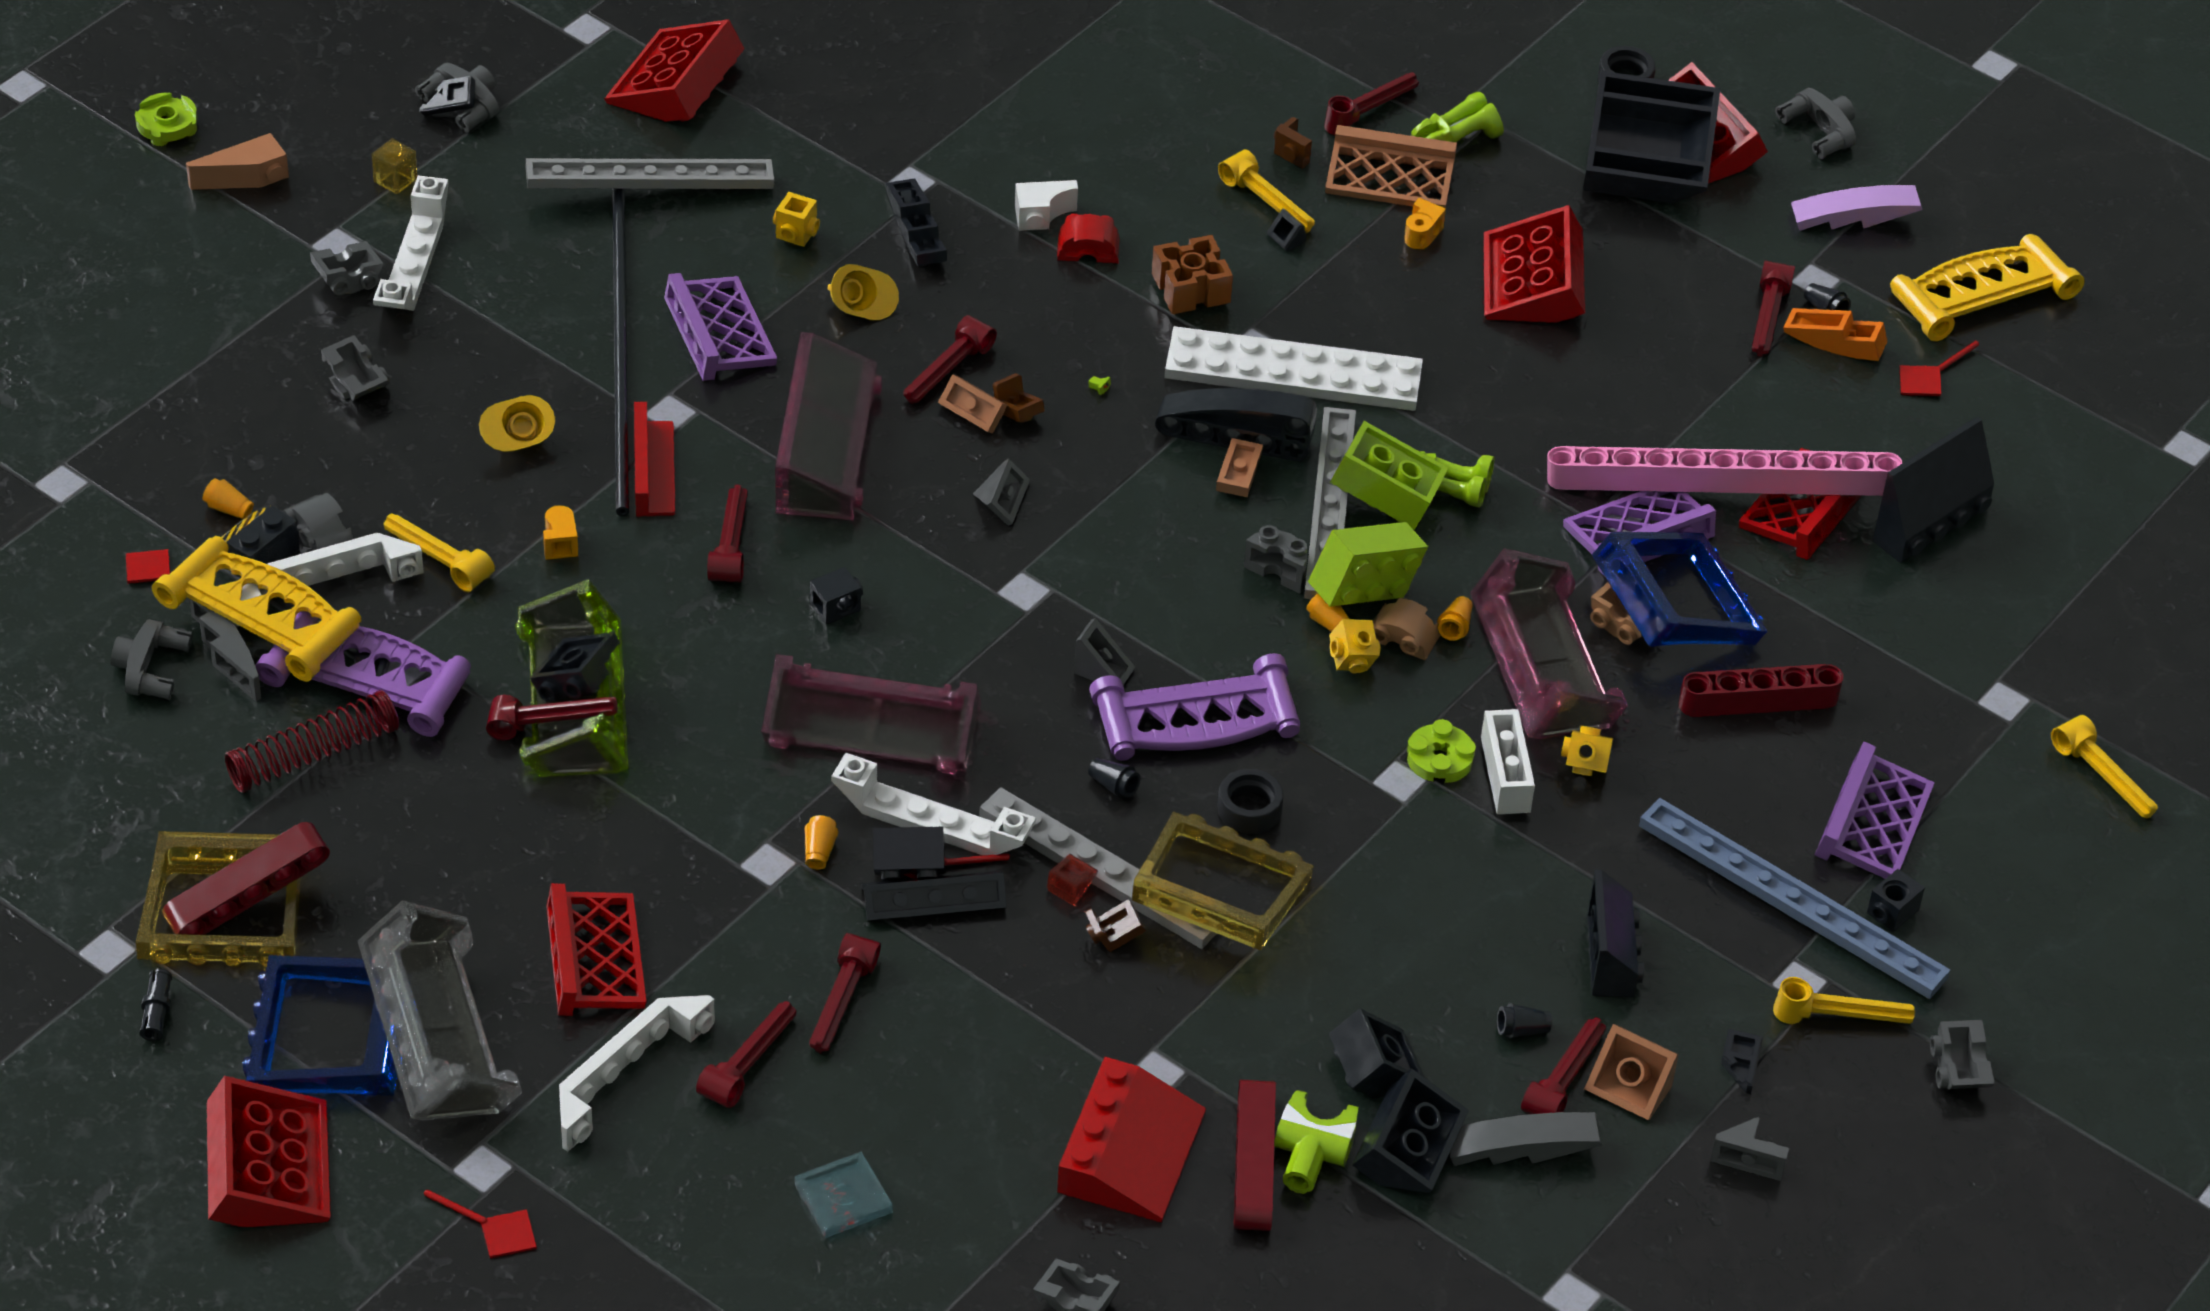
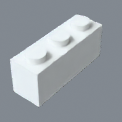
M1519 710L1485 711L1481 741L1496 813H1531L1535 784Z

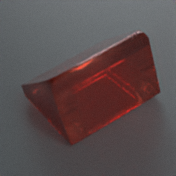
M1069 854L1049 871L1047 889L1071 905H1074L1093 881L1098 870Z

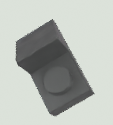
M1759 1117L1717 1133L1711 1162L1781 1181L1789 1148L1773 1142L1755 1139L1760 1120Z

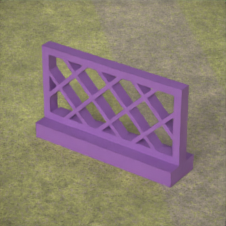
M681 273L668 275L664 299L703 381L714 380L716 371L776 365L777 356L738 276L684 281ZM733 288L735 294L731 296L720 291V289ZM699 291L706 294V296L702 299L690 292ZM715 298L726 304L722 308L709 301ZM731 307H735L744 311L745 314L739 316L729 310ZM704 309L716 316L710 319L700 314V312ZM723 318L735 323V326L730 328L719 323V321ZM743 327L755 334L753 337L739 332V330ZM714 330L725 335V337L721 340L710 335V332ZM731 339L745 344V346L741 349L729 342ZM754 348L765 355L756 356L750 353L749 350ZM725 351L736 357L721 359L720 352Z
M1640 491L1563 519V527L1598 560V570L1604 576H1608L1714 537L1716 510L1710 504L1699 505L1687 492ZM1671 493L1676 497V500L1660 498V496ZM1638 504L1647 505L1649 509L1633 508L1632 506ZM1655 507L1672 509V511L1667 513L1654 511ZM1678 510L1687 511L1682 514H1677ZM1610 514H1614V515H1620V516H1622V518H1621V520H1620V519L1606 518L1605 516H1608V515H1610ZM1628 517L1645 519L1644 523L1627 521ZM1650 520L1660 521L1654 524H1649ZM1583 524H1587V525H1593V526H1595V527H1594V529L1592 530V529L1580 528L1579 526H1580V525H1583ZM1600 527L1617 529L1616 533L1599 530ZM1623 530L1632 531L1627 534H1622ZM1596 540L1605 541L1599 543V546L1595 543Z
M1863 742L1850 767L1815 856L1827 861L1830 854L1886 879L1896 869H1901L1935 782L1873 755L1876 747ZM1875 768L1886 773L1890 780L1879 782L1873 773V769ZM1910 784L1923 790L1921 795L1910 797L1904 786ZM1895 788L1901 799L1890 801L1884 790ZM1875 792L1881 803L1870 806L1864 794ZM1906 806L1912 818L1901 820L1895 809ZM1886 811L1892 822L1881 825L1874 813ZM1866 816L1871 827L1860 829L1854 818ZM1897 830L1903 841L1891 844L1885 832ZM1877 835L1882 846L1871 848L1865 837ZM1856 839L1862 851L1855 852L1842 845L1845 841ZM1888 854L1893 863V868L1879 863L1876 856Z

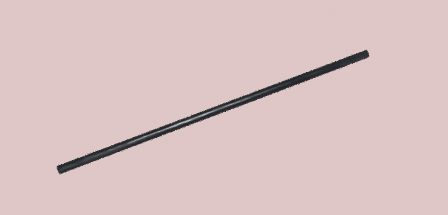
M612 188L616 513L619 516H625L629 513L625 188Z

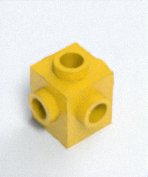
M788 192L773 216V224L776 225V238L804 247L810 237H814L819 230L820 219L817 218V200Z
M1342 619L1329 635L1330 654L1334 657L1336 670L1362 673L1367 671L1380 656V642L1376 639L1372 620Z
M1581 726L1580 732L1573 730L1571 737H1564L1561 756L1567 757L1566 765L1573 766L1572 773L1592 776L1593 770L1606 773L1613 738L1600 736L1601 729ZM1581 746H1590L1592 748V755L1589 757L1583 756L1580 752Z

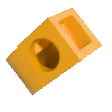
M1418 198L1413 204L1412 215L1406 220L1404 240L1407 246L1413 249L1427 248L1444 229L1446 208Z
M553 506L549 508L545 513L546 530L543 531L545 559L578 557V536L573 511L566 506Z

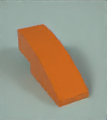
M1792 308L1783 327L1784 333L1806 344L1837 355L1856 359L1879 361L1888 342L1884 322L1854 321L1852 311Z

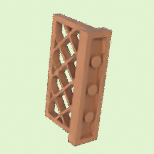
M1337 125L1325 193L1413 206L1418 198H1422L1446 208L1457 143ZM1339 154L1354 156L1356 159L1345 165L1338 156ZM1371 159L1382 160L1386 164L1375 169L1368 161ZM1401 163L1414 165L1416 168L1405 174L1398 165ZM1362 164L1369 173L1357 178L1351 170ZM1392 169L1398 178L1388 183L1381 174ZM1428 169L1446 170V173L1435 178ZM1343 174L1351 181V183L1345 186L1333 184L1334 179ZM1422 174L1429 182L1417 187L1411 179ZM1375 179L1382 187L1371 190L1367 189L1364 184ZM1405 183L1411 192L1406 195L1398 194L1394 188ZM1435 188L1442 195L1441 200L1427 198L1424 193Z

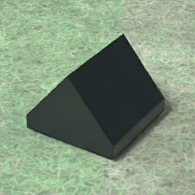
M1282 208L1266 234L1283 249L1289 251L1306 242L1305 225L1286 209Z

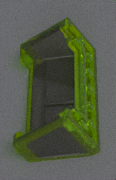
M589 579L519 606L518 622H516L515 627L522 641L526 640L529 644L530 677L564 638L615 632L620 641V644L611 653V658L604 663L610 674L600 684V689L593 695L587 697L581 695L578 699L567 697L558 700L556 698L553 702H546L541 700L530 680L531 705L615 697L617 699L618 712L616 715L605 716L602 713L591 718L532 724V739L530 737L524 738L522 747L519 750L523 763L526 766H531L539 777L608 774L628 769L620 617Z

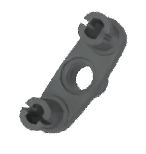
M447 62L438 67L430 78L417 85L415 91L420 99H424V102L428 103L438 92L435 89L443 80L471 75L476 80L474 107L467 109L455 118L458 126L468 133L485 119L490 120L500 112L498 103L490 92L496 87V82L489 70L482 65L468 72L461 67Z
M1806 88L1797 93L1790 101L1775 108L1777 118L1779 120L1782 119L1781 122L1784 124L1797 116L1806 114L1828 134L1824 138L1812 143V150L1816 156L1818 155L1819 159H1823L1840 149L1845 150L1856 144L1855 131L1850 123L1855 118V110L1850 100L1845 96H1840L1831 101L1817 90Z
M149 619L143 624L134 640L118 636L112 649L111 666L126 669L125 693L140 696V694L151 695L170 701L174 691L175 679L155 676L146 673L155 648L158 649L159 646L188 653L193 640V631H184L164 626V622Z

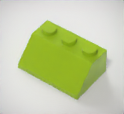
M1363 421L1330 483L1366 502L1369 506L1393 517L1399 523L1407 522L1415 530L1438 490L1448 467L1368 422Z

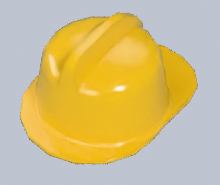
M847 264L840 267L834 274L831 284L827 287L832 301L837 308L847 314L869 320H882L889 317L895 311L899 302L898 288L889 275L859 265Z
M533 395L520 396L499 402L488 407L481 415L479 422L480 435L486 444L502 452L516 451L534 446L546 440L553 432L555 425L554 411L549 403Z

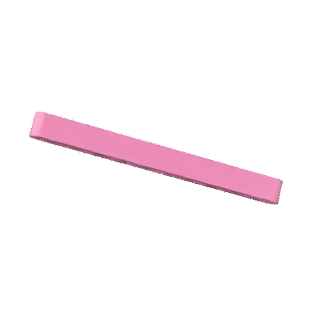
M1560 446L1552 448L1547 454V481L1551 487L1562 490L1883 496L1888 472L1902 464V459L1898 455L1889 452Z

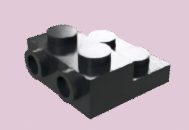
M615 632L564 638L530 677L541 700L553 702L556 698L558 700L567 697L578 699L581 695L587 697L596 693L601 687L600 684L610 674L604 663L611 658V653L620 644Z

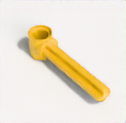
M1244 149L1218 164L1219 176L1227 186L1234 187L1238 185L1240 188L1247 186L1278 213H1280L1282 208L1286 209L1305 225L1306 233L1310 232L1311 228L1315 225L1313 218L1258 174V162L1249 150Z
M389 514L383 523L385 530L406 542L419 545L422 552L448 566L453 581L463 591H472L495 572V565L492 559L481 549H475L472 552L468 550L460 552L399 515Z
M2079 715L2052 730L2051 740L2060 754L2064 756L2072 754L2075 758L2081 756L2141 817L2148 819L2157 811V804L2095 743L2097 731L2093 722L2087 716Z
M1788 977L1780 985L1773 1006V1012L1776 1018L1787 1024L1799 1023L1803 1018H1809L1811 1012L1910 1024L1914 1020L1915 1007L1906 1003L1813 993V988L1805 980L1798 977Z

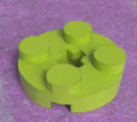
M159 93L149 96L140 103L138 112H135L138 131L144 137L151 139V143L156 146H164L168 142L192 136L197 132L198 117L196 106L191 99L181 95V99L172 98L171 93Z
M1439 719L1431 725L1419 728L1410 736L1407 745V761L1411 770L1425 780L1433 782L1435 777L1439 779L1445 778V783L1455 782L1464 778L1471 771L1476 746L1464 731L1452 726L1448 720ZM1437 750L1447 752V755L1445 756L1442 753L1435 755L1434 753Z

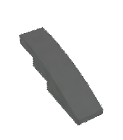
M189 599L191 617L200 623L202 641L211 648L213 666L256 702L260 700L259 675L250 650L236 626L227 618Z
M1556 1112L1518 1115L1462 1125L1450 1151V1158L1454 1166L1490 1157L1492 1164L1495 1165L1526 1156L1529 1157L1533 1164L1602 1146L1597 1116L1595 1112Z

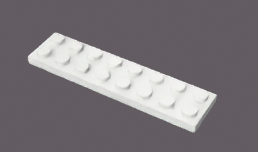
M1173 326L1165 367V378L1243 389L1278 391L1312 398L1416 411L1423 359Z

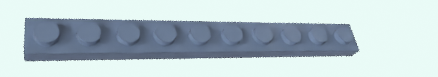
M1659 798L1640 817L1639 827L1926 998L1931 999L1948 980L1949 968L1665 800Z

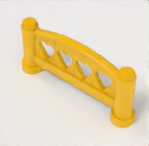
M2027 234L2021 239L2019 246L1995 248L1967 254L1940 264L1913 280L1903 274L1897 275L1892 279L1890 288L1894 296L1922 325V332L1931 341H1940L1952 332L1955 325L1953 318L2049 287H2052V290L2061 299L2068 300L2075 297L2082 290L2085 279L2075 268H2069L2039 236ZM2019 260L2024 261L2028 265V273H2022L2005 265L2014 264V262ZM1990 269H1998L2002 272V281L1993 280L1979 273L1988 272ZM1965 277H1972L1976 280V289H1969L1953 281H1961ZM1939 285H1945L1950 288V298L1929 292L1927 289H1936Z
M219 536L208 538L169 575H162L152 584V592L155 598L169 609H176L188 597L289 652L285 657V664L288 670L296 678L305 682L310 681L320 671V665L359 628V623L362 621L360 614L354 608L347 607L339 612L336 611L313 589L288 573L263 562L228 553V544ZM220 569H228L232 575L241 576L237 581L215 586L216 573ZM247 583H254L258 586V589H266L268 591L264 595L241 600L243 586ZM274 597H280L285 603L295 605L292 609L268 615L269 602ZM306 611L311 614V617L321 619L317 624L294 629L296 615L299 612Z

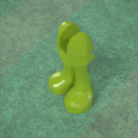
M1474 92L1444 115L1439 116L1434 113L1429 119L1423 120L1411 131V136L1457 142L1463 137L1482 129L1487 137L1495 139L1503 135L1504 127L1496 107L1492 103L1487 104V99L1483 93Z
M1420 451L1448 467L1438 491L1460 499L1469 506L1478 508L1482 506L1485 493L1488 492L1495 463L1494 456L1482 455L1475 466L1468 467L1436 457V453Z

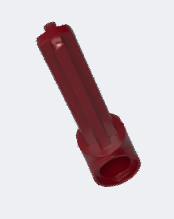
M1413 72L1405 74L1354 100L1340 95L1331 97L1327 106L1324 123L1325 130L1335 135L1337 125L1351 127V125L1359 121L1361 114L1418 87L1419 81L1416 74Z
M1764 261L1759 285L1764 295L1752 343V351L1756 352L1759 357L1770 352L1781 300L1787 293L1790 294L1795 266Z
M970 315L965 316L956 328L955 342L904 389L903 396L910 404L919 402L968 354L975 355L978 352L986 354L995 343L997 337L996 329Z
M739 484L729 489L720 545L708 554V581H743L744 555L739 550L748 491Z
M498 695L492 700L486 731L497 740H510L515 737L516 732L523 731L526 724L616 715L618 712L617 699L615 697H604L523 706L521 701L513 696Z
M850 933L845 934L837 957V963L841 970L809 1041L810 1047L815 1049V1052L822 1053L829 1050L860 977L867 975L868 972L872 973L876 967L881 951L880 942Z
M789 1001L779 1003L728 1062H720L717 1066L713 1064L707 1065L698 1078L696 1092L727 1108L734 1107L744 1090L745 1082L743 1076L795 1018L797 1010L792 1007V1004Z
M1595 1017L1594 1019L1587 1020L1548 1079L1540 1080L1539 1083L1533 1081L1529 1085L1522 1100L1521 1111L1527 1114L1565 1111L1568 1101L1567 1088L1606 1031V1025L1601 1023L1600 1018Z

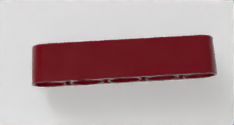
M1831 664L1693 672L1686 675L1683 679L1679 708L1685 715L1690 717L1832 708L1839 701L1843 673L1837 666Z
M311 822L299 823L171 899L162 910L163 916L180 942L189 943L195 941L323 864L328 859L330 850Z
M1239 1080L1234 1229L1271 1231L1276 1082Z

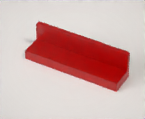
M634 402L636 516L675 515L673 421H648L647 402Z

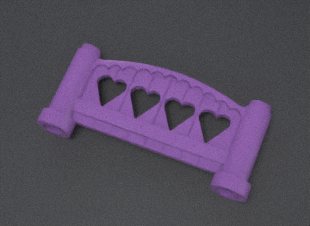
M306 611L299 612L296 615L294 629L317 624L320 622L318 621L319 618L311 617V614ZM359 626L320 665V671L312 680L365 697L369 694L372 695L373 692L383 690L388 694L394 706L411 711L407 721L414 731L423 736L433 737L437 735L444 724V714L469 676L471 664L466 658L458 655L447 662L442 661L435 655L409 641L385 632ZM273 645L269 653L263 654L255 665L259 680L272 687L283 686L291 673L285 664V657L289 652ZM348 648H355L360 653L368 652L371 654L368 658L350 667L345 666L344 651ZM378 658H386L389 662H399L401 664L400 667L380 677L376 676L374 662ZM414 667L419 669L420 672L427 671L432 674L430 677L410 687L406 684L405 671L408 668Z
M1275 653L1258 658L1253 664L1255 675L1132 692L1124 691L1120 678L1116 676H1103L1093 681L1089 688L1092 702L1099 707L1111 754L1120 761L1132 758L1135 754L1134 750L1138 748L1166 751L1198 750L1237 743L1270 730H1276L1283 738H1291L1297 735L1300 730V720L1286 678L1289 672L1285 658ZM1243 699H1247L1259 708L1264 715L1260 717L1251 715L1249 718L1242 719L1237 716V712ZM1214 703L1228 714L1231 719L1229 721L1217 720L1215 723H1208L1204 720L1210 704ZM1182 708L1196 719L1198 724L1195 726L1185 724L1181 728H1176L1171 725V721L1177 709ZM1148 712L1160 721L1165 728L1163 730L1152 729L1149 732H1141L1138 726L1144 714Z

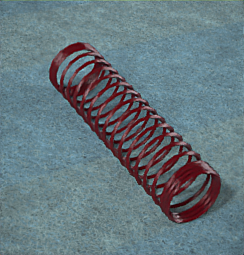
M379 690L373 692L372 695H367L366 700L360 698L357 699L356 704L347 703L345 709L340 706L337 707L335 713L331 710L327 711L325 717L317 715L315 721L307 719L305 725L297 723L295 729L287 727L285 733L277 731L275 737L267 735L265 742L257 739L255 746L247 743L245 750L240 747L236 748V750L232 749V751L225 753V764L229 776L237 790L241 793L251 790V777L257 786L261 785L258 770L248 755V747L250 746L255 750L256 759L263 777L267 782H271L269 768L258 750V743L261 742L265 746L268 761L276 777L281 778L278 761L268 746L269 738L273 739L276 744V750L284 770L291 774L292 769L289 759L278 742L279 734L283 735L286 740L287 749L294 766L301 770L302 764L298 752L288 737L289 730H292L296 735L297 745L303 760L307 765L311 766L312 760L309 750L298 733L299 726L305 729L311 752L315 759L321 762V751L313 734L308 729L309 722L315 725L320 745L325 755L331 758V747L325 733L318 725L319 718H322L326 723L328 736L337 753H341V743L335 729L328 720L329 714L334 715L338 732L347 749H351V739L344 723L338 716L339 710L345 712L350 733L356 744L361 745V735L354 719L348 712L349 706L355 708L359 727L366 740L371 741V730L364 715L358 708L359 702L365 704L369 723L376 736L381 737V726L388 733L394 732L399 728V719L392 700L385 691ZM369 698H372V705H373L374 711L372 710L371 706L368 704V699H369ZM370 713L372 714V716H373V718H374V720H375V723H376L377 728H378V732H377V730H376V728H375V726H374V724H373V721H372V719H371ZM360 717L362 718V720H363V722H364V724H365V727H366L367 732H368V736H367V734H366V732H365V730H364V728H363V725H362V722H361ZM350 721L352 722V724H353V726H354V728H355V731H356L357 736H358V740H357V738H356V736H355V734H354V731H353V729H352V726H351ZM341 727H342V729H343V731H344V733H345V735H346V738H347V740H348V744H347V742H346V740H345V738H344V735H343V733H342ZM331 731H332V733H333V735H334V737H335V739H336V742H337V744H338V748H337V746H336V744H335V742H334V739H333V737H332ZM321 735H322V737H323V739H324V741H325V743H326L328 752H327V750H326V748H325V746H324V743H323V741H322ZM311 739H312V741H313V743H314V745H315V748H316V750H317L318 756H317V754H316V752H315V750H314V748H313ZM302 746L306 752L307 758L303 752ZM292 750H293V752H294V754H295V757H296V759H297V762H296V760H295V758H294V756H293ZM238 751L243 752L246 758V763ZM281 752H282V754H283V756H284V758H285L287 767H286V765H285V763H284V760H283V758H282Z

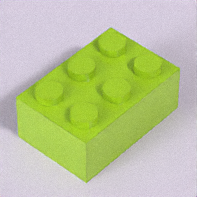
M1407 522L1332 530L1308 582L1329 607L1404 598L1417 569L1422 563L1428 546Z

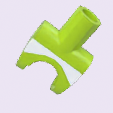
M1296 1090L1282 1114L1275 1136L1274 1147L1292 1152L1282 1178L1283 1183L1291 1191L1305 1194L1313 1190L1323 1161L1345 1167L1353 1146L1359 1107L1348 1105L1346 1110H1343L1339 1116L1333 1119H1319L1313 1116L1306 1107L1308 1093Z

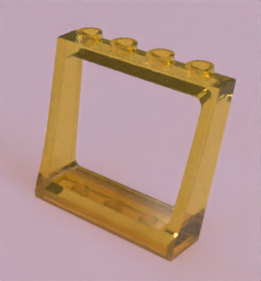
M1173 812L1134 879L1132 901L1262 950L1312 878L1314 865L1304 862L1296 852L1285 851L1280 853L1275 851L1262 839L1256 838L1249 841L1241 838L1231 827L1223 826L1218 829L1207 825L1205 819L1197 814H1190L1186 817ZM1177 836H1185L1289 876L1292 879L1265 914L1255 915L1159 878L1156 875Z
M159 831L147 894L136 938L137 959H151L157 964H165L170 960H187L193 965H201L206 961H223L229 966H237L242 962H259L265 967H273L277 963H295L301 877L287 885L284 932L279 937L154 933L169 875L175 873L215 874L278 835Z

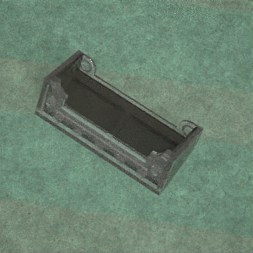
M402 900L358 940V945L411 1119L426 1121L500 1113L522 1094L518 1077L513 1071L502 1070L497 1074L461 960L471 949L473 943L468 919L464 916Z

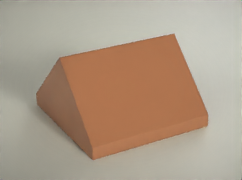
M1613 1024L1584 1090L1650 1120L1673 1085L1679 1054Z

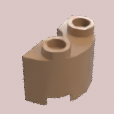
M1616 576L1591 596L1593 612L1590 614V618L1594 625L1606 629L1610 634L1619 638L1622 643L1628 645L1645 634L1664 617L1667 611L1666 607L1650 597L1645 601L1639 599L1635 595L1633 587Z
M1399 598L1396 603H1385L1373 621L1376 639L1379 640L1380 644L1386 646L1388 642H1396L1404 653L1423 660L1427 659L1440 637L1438 631L1439 623L1434 624L1425 614L1428 610L1426 607L1415 601Z

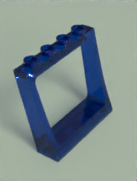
M1611 532L1592 554L1595 562L1638 630L1651 647L1677 644L1756 645L1768 632L1763 625L1762 616L1754 611L1748 602L1747 593L1740 590L1733 579V572L1725 567L1719 558L1718 549L1710 544L1704 533ZM1688 555L1731 621L1679 616L1640 556Z
M269 955L266 971L260 972L258 977L262 996L261 999L255 1000L253 1004L257 1023L256 1028H250L248 1032V1041L252 1051L251 1056L243 1059V1071L246 1081L295 1093L394 1096L412 983L400 961ZM299 978L376 986L365 1059L362 1065L357 1067L270 1071L287 980Z

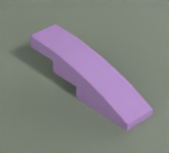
M1880 185L1850 188L1791 202L1799 231L1826 222L1830 223L1831 229H1835L1860 220L1863 228H1867L1923 210L1915 185Z

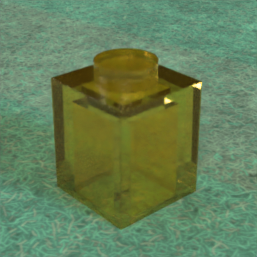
M391 138L372 153L375 183L398 194L417 179L416 152L410 147Z

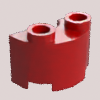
M1093 214L1068 215L1058 234L1057 260L1079 261L1082 256L1091 255L1096 258L1097 262L1119 263L1120 238L1112 217Z

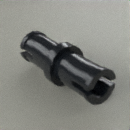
M158 968L156 972L154 970L150 971L147 995L143 997L141 1003L144 1013L139 1035L148 1041H156L157 1038L160 1040L163 1037L165 1015L170 1011L171 1001L168 996L173 976L171 972L165 969Z

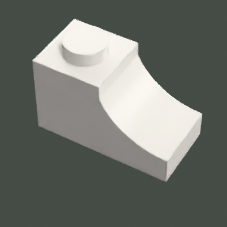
M1077 180L1016 183L1015 211L1019 231L1049 229L1050 222L1057 216L1077 211Z

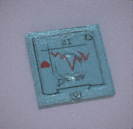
M862 1151L795 1176V1186L825 1238L893 1213V1205Z

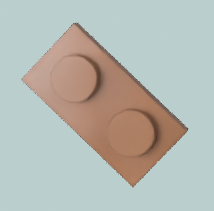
M953 374L938 401L939 404L990 433L994 432L1008 406Z
M1232 438L1217 480L1216 491L1248 497L1262 456L1263 444Z

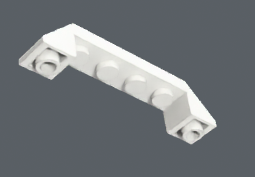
M417 176L411 193L412 216L389 280L380 279L373 299V305L414 311L443 229L448 179Z
M380 533L366 535L268 563V565L288 573L307 586L384 565L392 582L424 573L422 550L419 545ZM247 583L243 586L241 600L261 596L268 591L266 589H258V586L254 583Z
M845 753L831 776V781L862 814L899 827L943 826L945 843L980 855H998L1021 847L1036 822V817L1007 807H1003L997 820L994 822L877 782V763Z
M709 995L657 998L560 1083L562 1148L568 1152L578 1142L582 1143L589 1137L593 1130L592 1107L588 1103L593 1099L595 1093L606 1083H612L623 1068L630 1062L637 1061L648 1046L655 1040H660L665 1036L669 1028L690 1043L701 1033L708 1032L715 1022L714 998Z

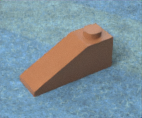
M271 133L186 163L188 185L191 190L259 188L289 177L287 154Z

